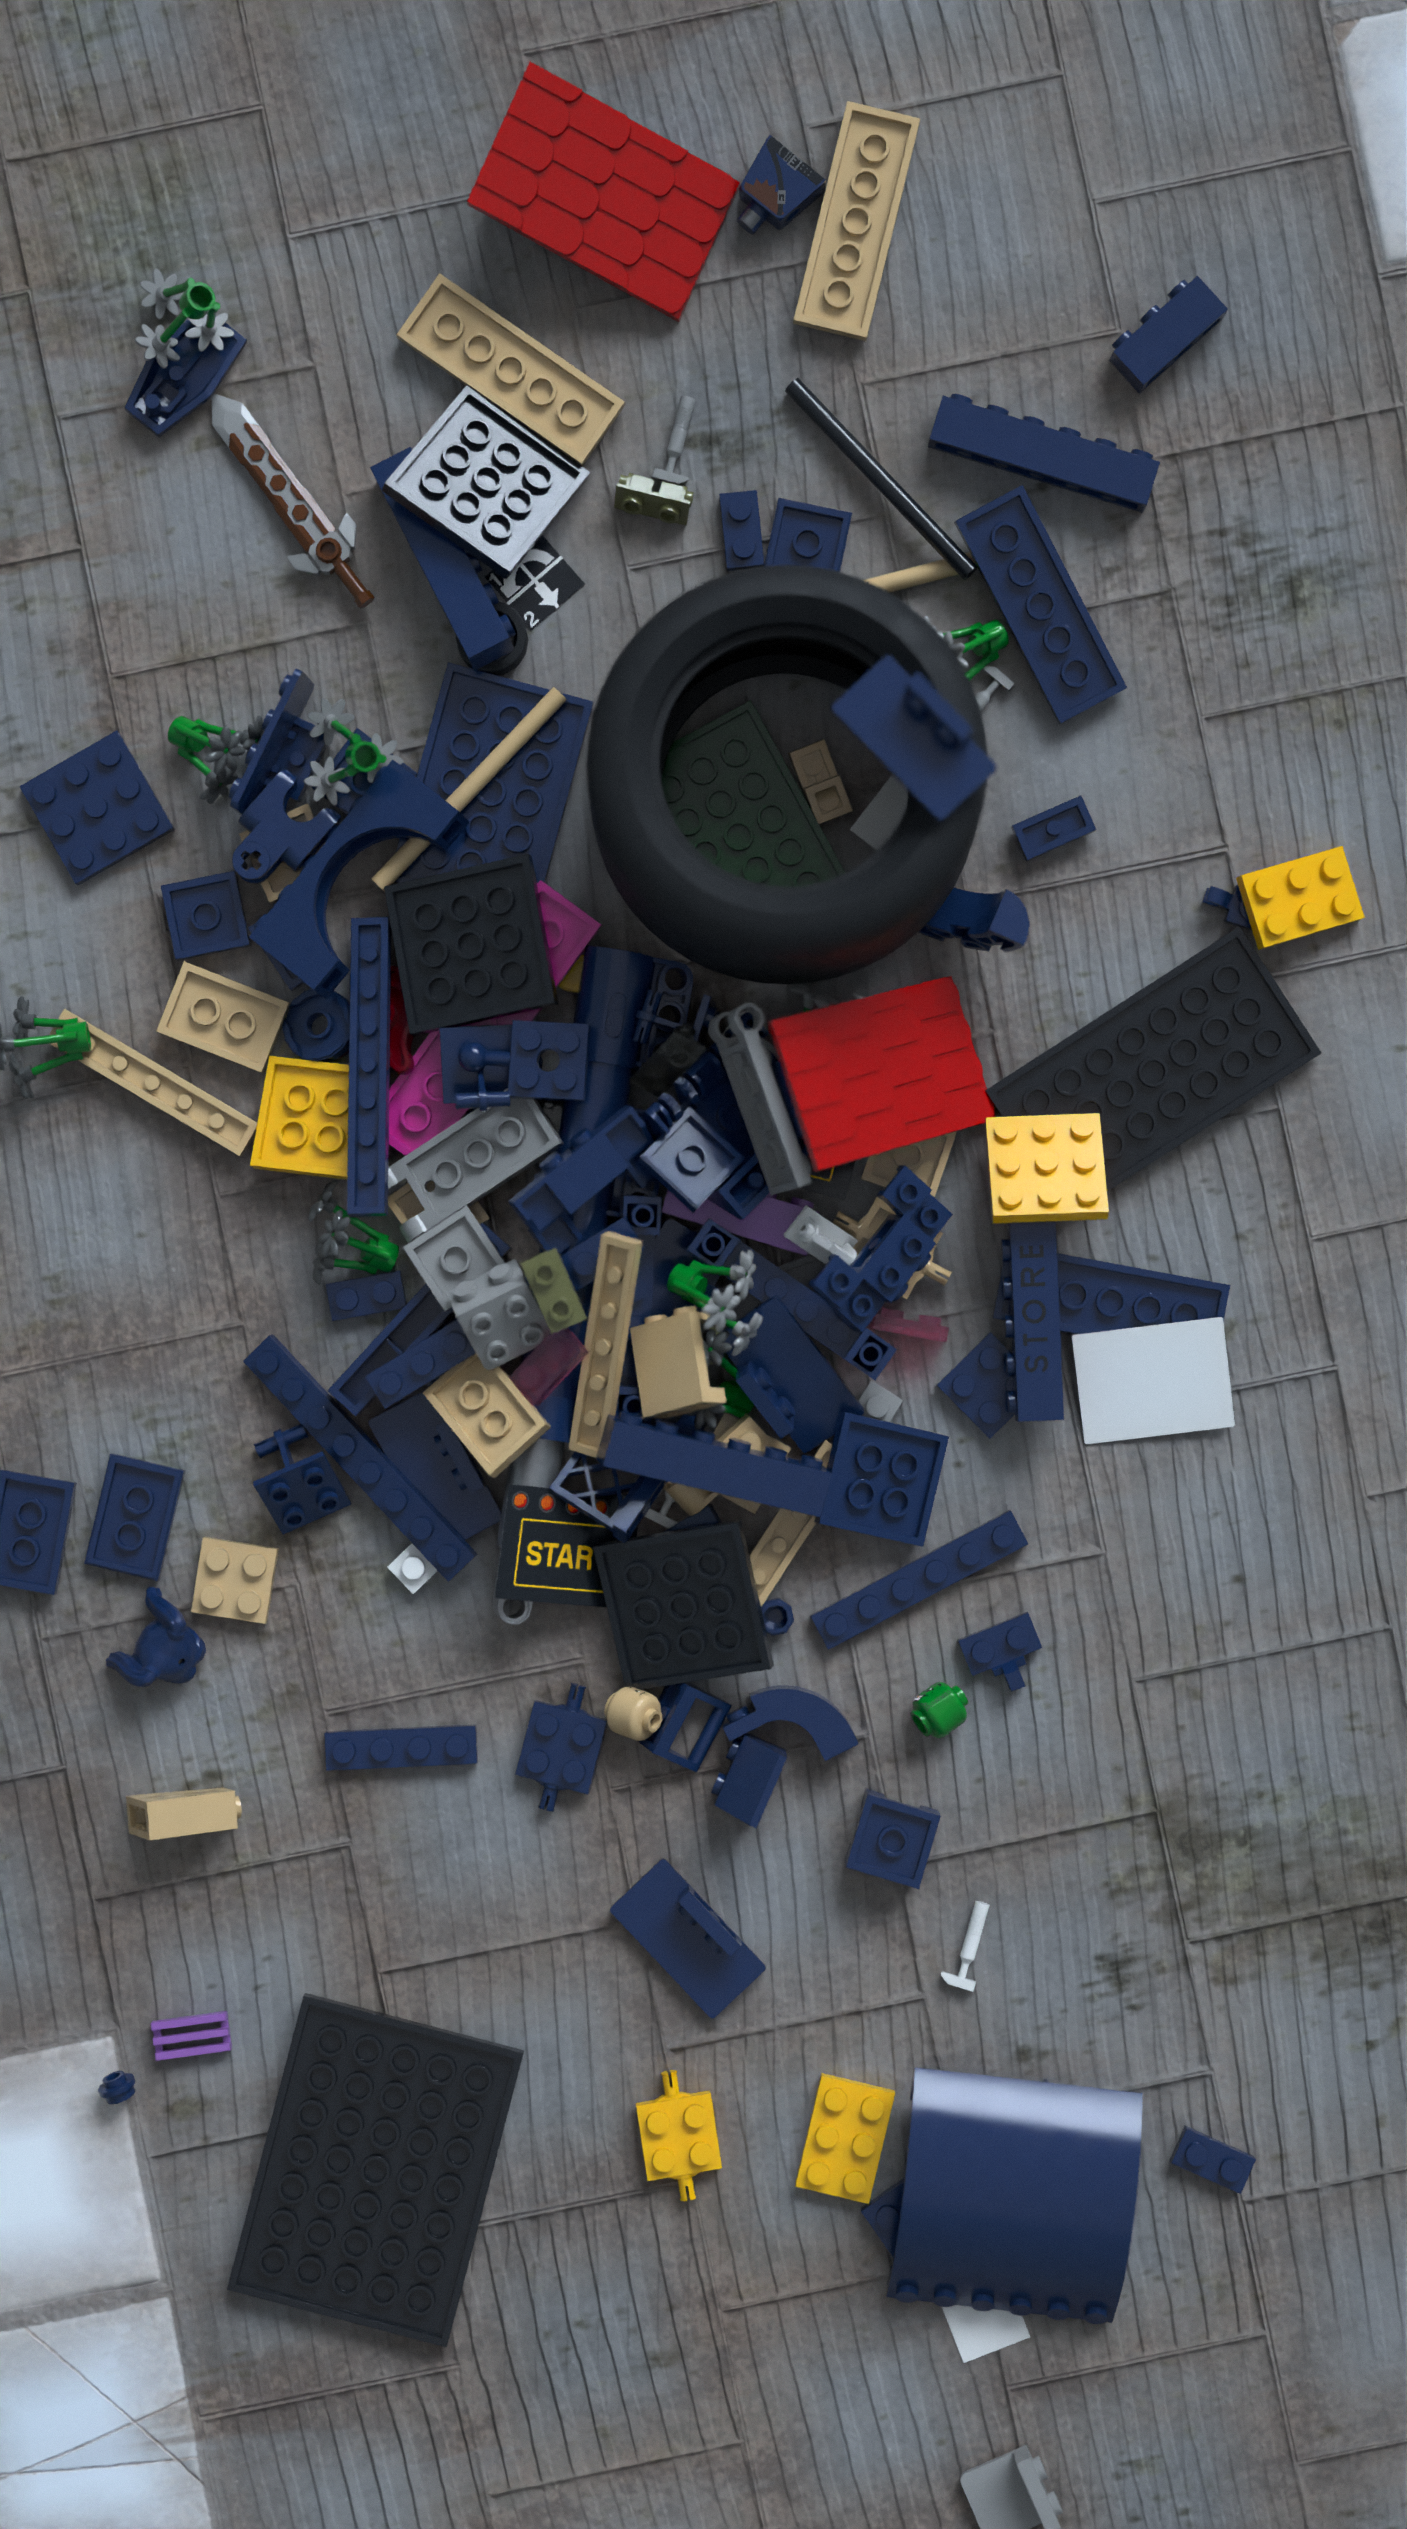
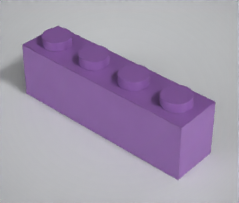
M668 1190L661 1212L700 1225H704L708 1218H710L731 1234L807 1256V1251L783 1235L804 1207L807 1205L813 1209L814 1203L792 1197L791 1203L776 1199L777 1194L771 1195L769 1193L745 1219L740 1220L708 1199L692 1213Z

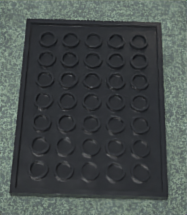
M305 1993L227 2290L447 2347L524 2050Z

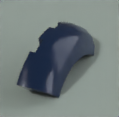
M953 888L941 908L918 933L943 942L945 938L952 939L955 937L961 939L960 943L965 948L989 952L991 946L1002 945L1000 949L1004 952H1009L1024 946L1030 923L1027 909L1022 901L1008 889L1000 893L986 894Z

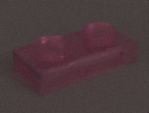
M882 1308L881 1315L876 1314L871 1321L870 1329L942 1342L947 1341L949 1327L941 1326L942 1318L919 1314L917 1322L903 1319V1311Z
M569 1327L553 1334L550 1333L509 1378L531 1405L539 1406L589 1352Z

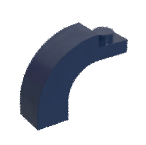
M777 1685L749 1693L755 1708L748 1710L746 1705L726 1715L729 1721L723 1724V1729L729 1741H732L771 1721L786 1720L797 1723L811 1734L825 1761L859 1744L848 1720L831 1701L814 1691L798 1686Z

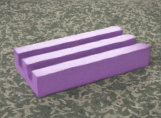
M227 2011L151 2022L156 2061L231 2051L232 2049ZM220 2022L221 2028L162 2036V2029ZM222 2037L223 2039L222 2042L164 2049V2044Z

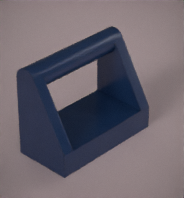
M690 1682L665 1686L658 1699L661 1705L662 1723L659 1729L650 1737L638 1742L653 1754L698 1772L732 1705ZM698 1698L715 1707L687 1758L670 1749L695 1699Z

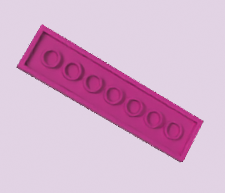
M540 880L537 883L554 982L557 989L584 952L586 946L589 945L600 930L602 924ZM542 1008L461 1026L513 1024V1020L534 1021ZM440 1030L429 1033L412 1057L414 1061L412 1072L407 1075L400 1074L389 1089V1144L405 1156L462 1119L470 1109H456V1103L443 1104Z

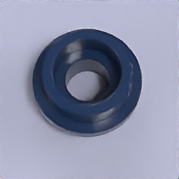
M115 2071L105 2076L102 2080L103 2083L98 2088L100 2097L105 2098L108 2104H118L134 2095L136 2080L131 2073Z

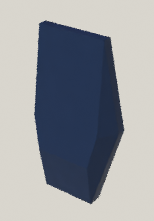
M189 320L185 321L171 336L178 340V344L171 349L179 355V361L175 362L167 359L168 366L166 368L160 367L156 356L146 361L126 403L125 411L157 437H161L208 401L247 343V340L227 323L223 327L233 330L234 336L230 338L221 337L224 345L223 351H218L210 341L208 347L200 352L198 349L199 338L191 339L185 337L186 331L195 327Z

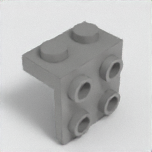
M516 1259L498 1264L489 1272L473 1280L464 1281L456 1288L446 1292L460 1325L482 1365L487 1370H492L550 1341L553 1337Z
M1027 2444L964 2471L960 2475V2483L980 2529H1030L1041 2523L1044 2529H1061L1057 2515L1063 2513L1062 2507L1055 2491L1047 2492L1042 2481L1048 2478L1039 2456L1032 2458Z

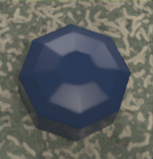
M780 1598L766 1600L761 1607L766 1632L771 1636L787 1633L794 1622L791 1605Z

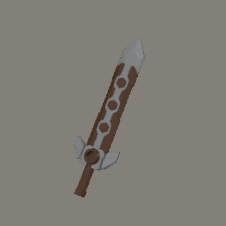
M217 394L213 395L211 398L212 426L240 464L247 469L275 507L277 514L303 549L310 554L290 555L287 557L296 571L320 576V573L331 575L335 572L354 597V602L360 609L368 606L375 597L370 590L364 587L347 564L352 557L351 551L356 549L357 525L346 513L338 528L339 533H337L333 524L307 489L300 484L272 446L270 439L244 404Z

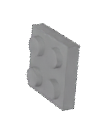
M467 1205L403 1247L445 1312L452 1308L446 1292L456 1288L464 1281L473 1280L489 1272L498 1264L505 1263Z

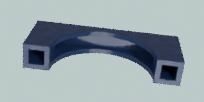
M392 759L387 766L382 767L376 773L373 784L366 793L355 799L350 806L349 814L341 824L329 831L325 843L320 850L304 862L302 872L294 882L283 888L278 896L277 903L269 913L264 914L258 919L254 926V931L249 937L327 1000L350 971L335 953L329 940L326 926V909L329 894L342 869L364 849L381 841L394 838L424 840L440 847L446 852L470 822L456 808Z

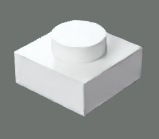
M413 1544L408 1546L387 1567L412 1594L437 1572V1569Z

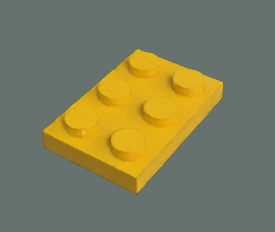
M1343 846L1243 874L1236 878L1258 950L1365 918Z
M821 2073L795 2187L869 2204L895 2097V2090Z

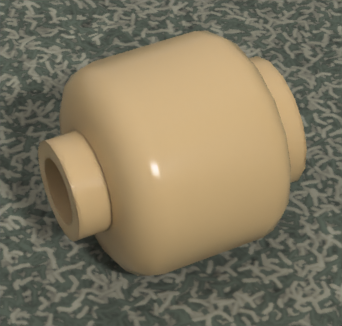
M623 1687L616 1693H613L606 1702L604 1712L607 1724L611 1731L635 1741L646 1740L659 1729L662 1723L661 1705L657 1697L651 1693L634 1687Z

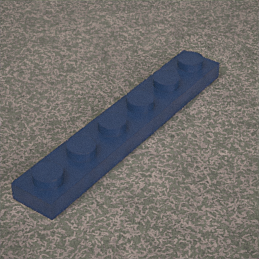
M1009 1510L810 1616L829 1650L1028 1545V1542L1013 1513Z

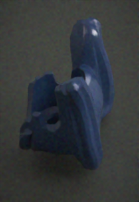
M149 1587L146 1590L145 1602L148 1610L154 1615L155 1620L147 1624L142 1630L135 1644L132 1656L120 1651L110 1653L106 1659V1666L116 1670L127 1682L137 1687H148L157 1679L175 1684L187 1683L194 1677L196 1665L205 1656V1643L193 1629L186 1626L182 1613L169 1601L162 1598L160 1588Z

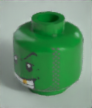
M936 1682L914 1698L912 1702L913 1711L910 1712L914 1724L926 1737L932 1735L941 1739L966 1721L967 1713L965 1706L968 1704V1700L958 1686L955 1685L951 1688L946 1683Z

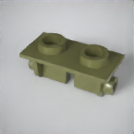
M630 472L628 476L621 474L619 483L616 485L614 508L624 510L629 514H641L660 519L666 523H677L687 526L689 509L694 497V492L687 491V486L662 481L660 491L655 492L652 491L655 479L635 475Z
M557 1248L542 1252L531 1259L521 1262V1266L551 1334L587 1319Z

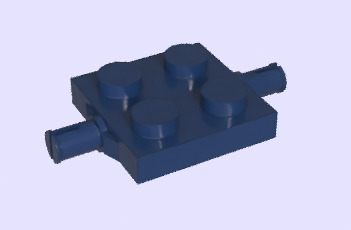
M576 1683L570 1684L571 1687L566 1704L552 1705L538 1700L534 1701L515 1774L536 1780L544 1786L538 1808L544 1810L547 1806V1811H554L559 1790L569 1789L587 1795L590 1793L608 1725L607 1719L592 1716L581 1709L586 1686L580 1685L578 1687Z

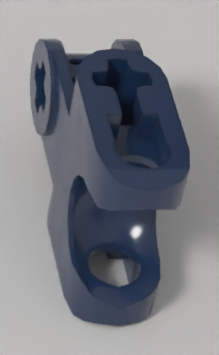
M289 770L280 771L247 807L238 821L250 834L236 848L233 853L232 863L242 880L248 883L258 884L266 881L282 862L287 864L293 871L298 872L304 862L310 856L315 855L323 846L329 831L333 827L340 825L341 815L329 808L322 809L316 817L306 822H297L288 817L286 812L287 802L297 789L296 776ZM248 856L254 859L259 856L260 868L256 870L250 867L246 870L248 865L245 859Z

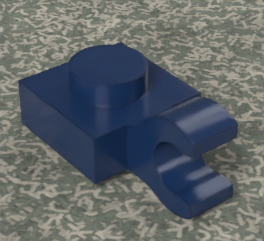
M1238 885L1235 886L1233 894L1213 886L1206 889L1202 903L1226 910L1224 922L1252 931Z

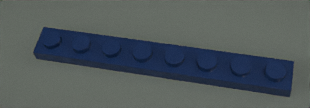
M389 917L351 918L347 1215L349 1217L388 1216L391 924Z
M626 1216L560 1256L575 1292L595 1280L601 1235L610 1231L640 1240ZM643 1244L641 1252L646 1249ZM525 1277V1279H526V1281H527V1284H528V1286H529V1288H530V1290H531V1292H532V1294H533V1296H534V1298H535V1295H534V1293H533V1291H532V1289H531V1286H530V1284H529V1282H528V1279H527V1277ZM457 1319L367 1374L365 1378L386 1409L476 1352Z
M273 1334L269 1335L243 1361L448 1582L478 1555Z

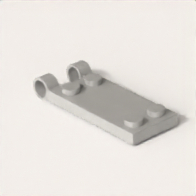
M745 1003L735 1007L731 1012H724L713 1017L709 1023L708 1032L711 1039L717 1044L771 1195L812 1183L810 1178L811 1166L807 1156L801 1153L770 1066L772 1063L770 1051L762 1043L758 1033L764 1024L763 1012L757 1005ZM741 1010H746L752 1015L754 1023L751 1030L744 1028L742 1019L739 1017ZM721 1018L728 1020L729 1027L733 1032L731 1038H726L720 1033L718 1025Z
M510 1098V1107H487V1111H479V1108H477L388 1167V1196L402 1188L408 1181L425 1209L407 1220L399 1228L408 1244L466 1205L470 1207L564 1145L538 1101L535 1099ZM430 1181L435 1183V1189L432 1192L427 1190V1184Z

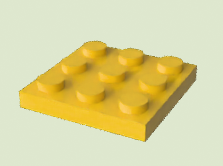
M269 1056L250 1162L251 1167L261 1170L347 1180L349 1065Z
M1100 1113L986 1117L985 1131L993 1223L1108 1219L1109 1208Z

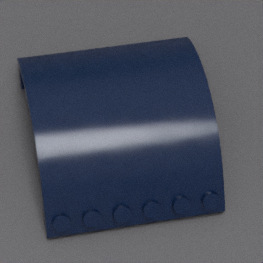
M915 2067L910 2090L912 2108L901 2213L893 2264L891 2265L887 2282L886 2297L896 2298L905 2303L925 2301L934 2302L941 2307L960 2305L972 2307L977 2311H990L992 2309L1010 2311V2313L1019 2316L1039 2314L1047 2315L1054 2320L1074 2318L1083 2319L1091 2324L1112 2323L1122 2292L1133 2230L1140 2164L1143 2093Z

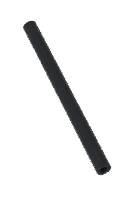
M799 378L793 380L787 386L785 392L963 580L969 578L978 568L976 564Z

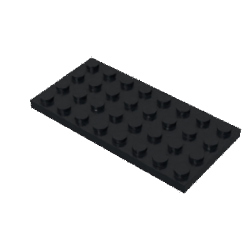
M1239 926L985 1091L1001 1117L1100 1113L1108 1192L1322 1052Z

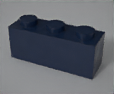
M1198 275L1189 284L1185 279L1182 280L1168 294L1171 299L1161 309L1157 305L1153 306L1140 319L1143 325L1133 334L1127 330L1112 344L1115 350L1112 353L1110 362L1139 394L1224 318L1228 310Z

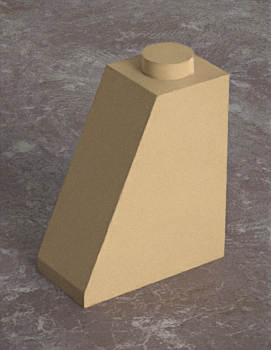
M227 1788L126 1796L129 1834L147 1840L238 1829L237 1819L241 1817L242 1813L239 1797L235 1796V1790Z

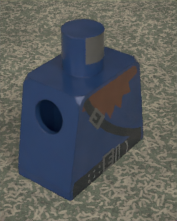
M769 135L740 185L739 198L748 206L737 218V222L752 235L756 233L765 220L776 229L781 230L824 193L826 179Z

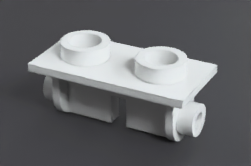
M807 1205L783 1235L825 1264L829 1262L828 1257L831 1254H837L849 1266L857 1257V1251L853 1247L858 1240Z

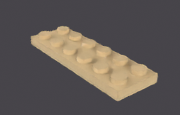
M847 101L793 324L862 341L867 340L920 118Z
M440 273L397 333V338L465 386L469 385L581 466L585 464L625 406V402Z

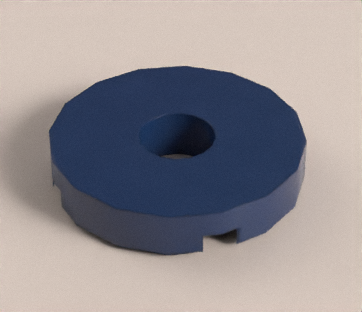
M310 989L302 992L292 1000L282 1028L285 1042L293 1053L305 1060L330 1062L338 1059L348 1051L350 1002L347 998L333 991L326 1000L315 990ZM320 1016H326L328 1021L326 1030L321 1034L314 1035L312 1031L314 1020Z

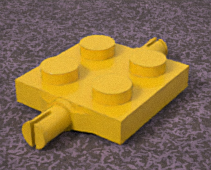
M669 2070L671 2085L668 2072L663 2071L661 2075L664 2094L655 2100L635 2103L647 2181L664 2178L677 2179L680 2201H687L686 2186L689 2199L694 2200L696 2196L692 2176H696L700 2172L722 2168L710 2091L692 2094L679 2092L677 2070Z

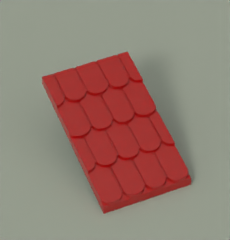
M529 62L469 195L467 204L679 322L738 192L740 182L726 172L692 155L683 147L584 93L582 89Z
M952 976L768 1022L779 1057V1061L770 1066L796 1139L805 1140L814 1172L984 1124L986 1117H996L994 1103L985 1091L987 1087L983 1077L982 1064L976 1055L971 1039V1030L968 1022L965 1020L960 1004L959 991L953 982Z

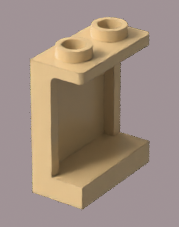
M695 1306L674 1309V1315L670 1317L666 1315L644 1318L643 1325L630 1328L643 1418L669 1419L726 1403L724 1388L710 1387L700 1326V1324L706 1322L709 1314L697 1312Z

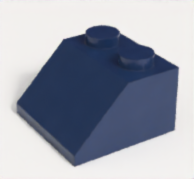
M746 1733L742 1736L741 1740L736 1738L732 1741L726 1755V1759L731 1760L730 1766L726 1774L718 1773L711 1793L716 1795L714 1800L715 1806L757 1829L786 1762L787 1754L786 1749Z

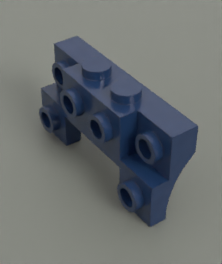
M625 1105L597 1129L592 1128L588 1130L584 1128L576 1133L569 1140L571 1146L559 1155L558 1152H555L543 1160L539 1165L542 1170L534 1176L535 1179L508 1202L529 1228L528 1232L545 1252L557 1248L560 1254L576 1240L583 1238L567 1214L571 1215L624 1170L638 1188L646 1186L645 1183L653 1175L637 1160L655 1141L649 1133L646 1124L634 1108L630 1105Z
M899 1165L896 1169L898 1172L884 1190H880L877 1194L895 1214L887 1216L850 1266L837 1254H831L828 1257L829 1262L816 1279H811L808 1283L827 1301L837 1317L856 1332H863L885 1302L892 1303V1301H896L903 1296L909 1286L907 1282L914 1272L920 1271L931 1258L930 1252L936 1245L933 1239L953 1215L930 1194L932 1189L905 1165Z

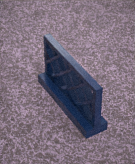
M684 1414L677 1423L673 1424L679 1426V1432L692 1434L693 1429H695L694 1420L696 1416ZM705 1421L704 1425L702 1426V1428L699 1429V1430H703V1431H704V1429H705V1428L707 1427V1425H708V1424L706 1423V1421ZM574 1452L549 1487V1490L558 1498L612 1531L613 1537L626 1544L668 1481L640 1475L635 1483L619 1486L616 1469L602 1466L600 1463L588 1465L585 1454ZM582 1459L583 1467L575 1468ZM611 1469L615 1487L593 1491L589 1473ZM585 1474L588 1492L572 1494L562 1488L568 1477ZM629 1491L624 1500H622L621 1493ZM616 1494L619 1507L612 1517L609 1518L597 1510L595 1498ZM590 1499L591 1506L583 1500Z

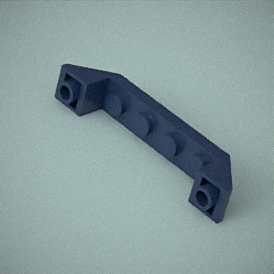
M623 1195L619 1219L626 1216L639 1239L643 1241L642 1244L646 1249L641 1252L616 1407L615 1416L617 1417L620 1416V1412H628L643 1417L630 1328L643 1325L644 1318L652 1316L656 1235H660L662 1197ZM652 1418L642 1419V1423L651 1425Z
M708 1218L687 1249L708 1265L729 1268L732 1265H740L741 1251L747 1254L748 1250H752L754 1255L752 1264H755L757 1268L755 1273L750 1275L753 1279L754 1287L748 1289V1293L762 1303L773 1296H778L808 1335L875 1381L897 1350L867 1328L863 1332L853 1331L837 1317L835 1311L825 1299L744 1244L740 1239L710 1218Z

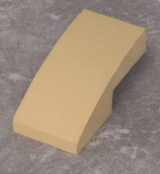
M824 739L788 753L807 803L819 824L853 811Z

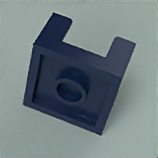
M866 1789L852 1844H849L845 1857L846 1868L919 1889L941 1817L939 1811L920 1805V1808L894 1801L885 1798V1795Z

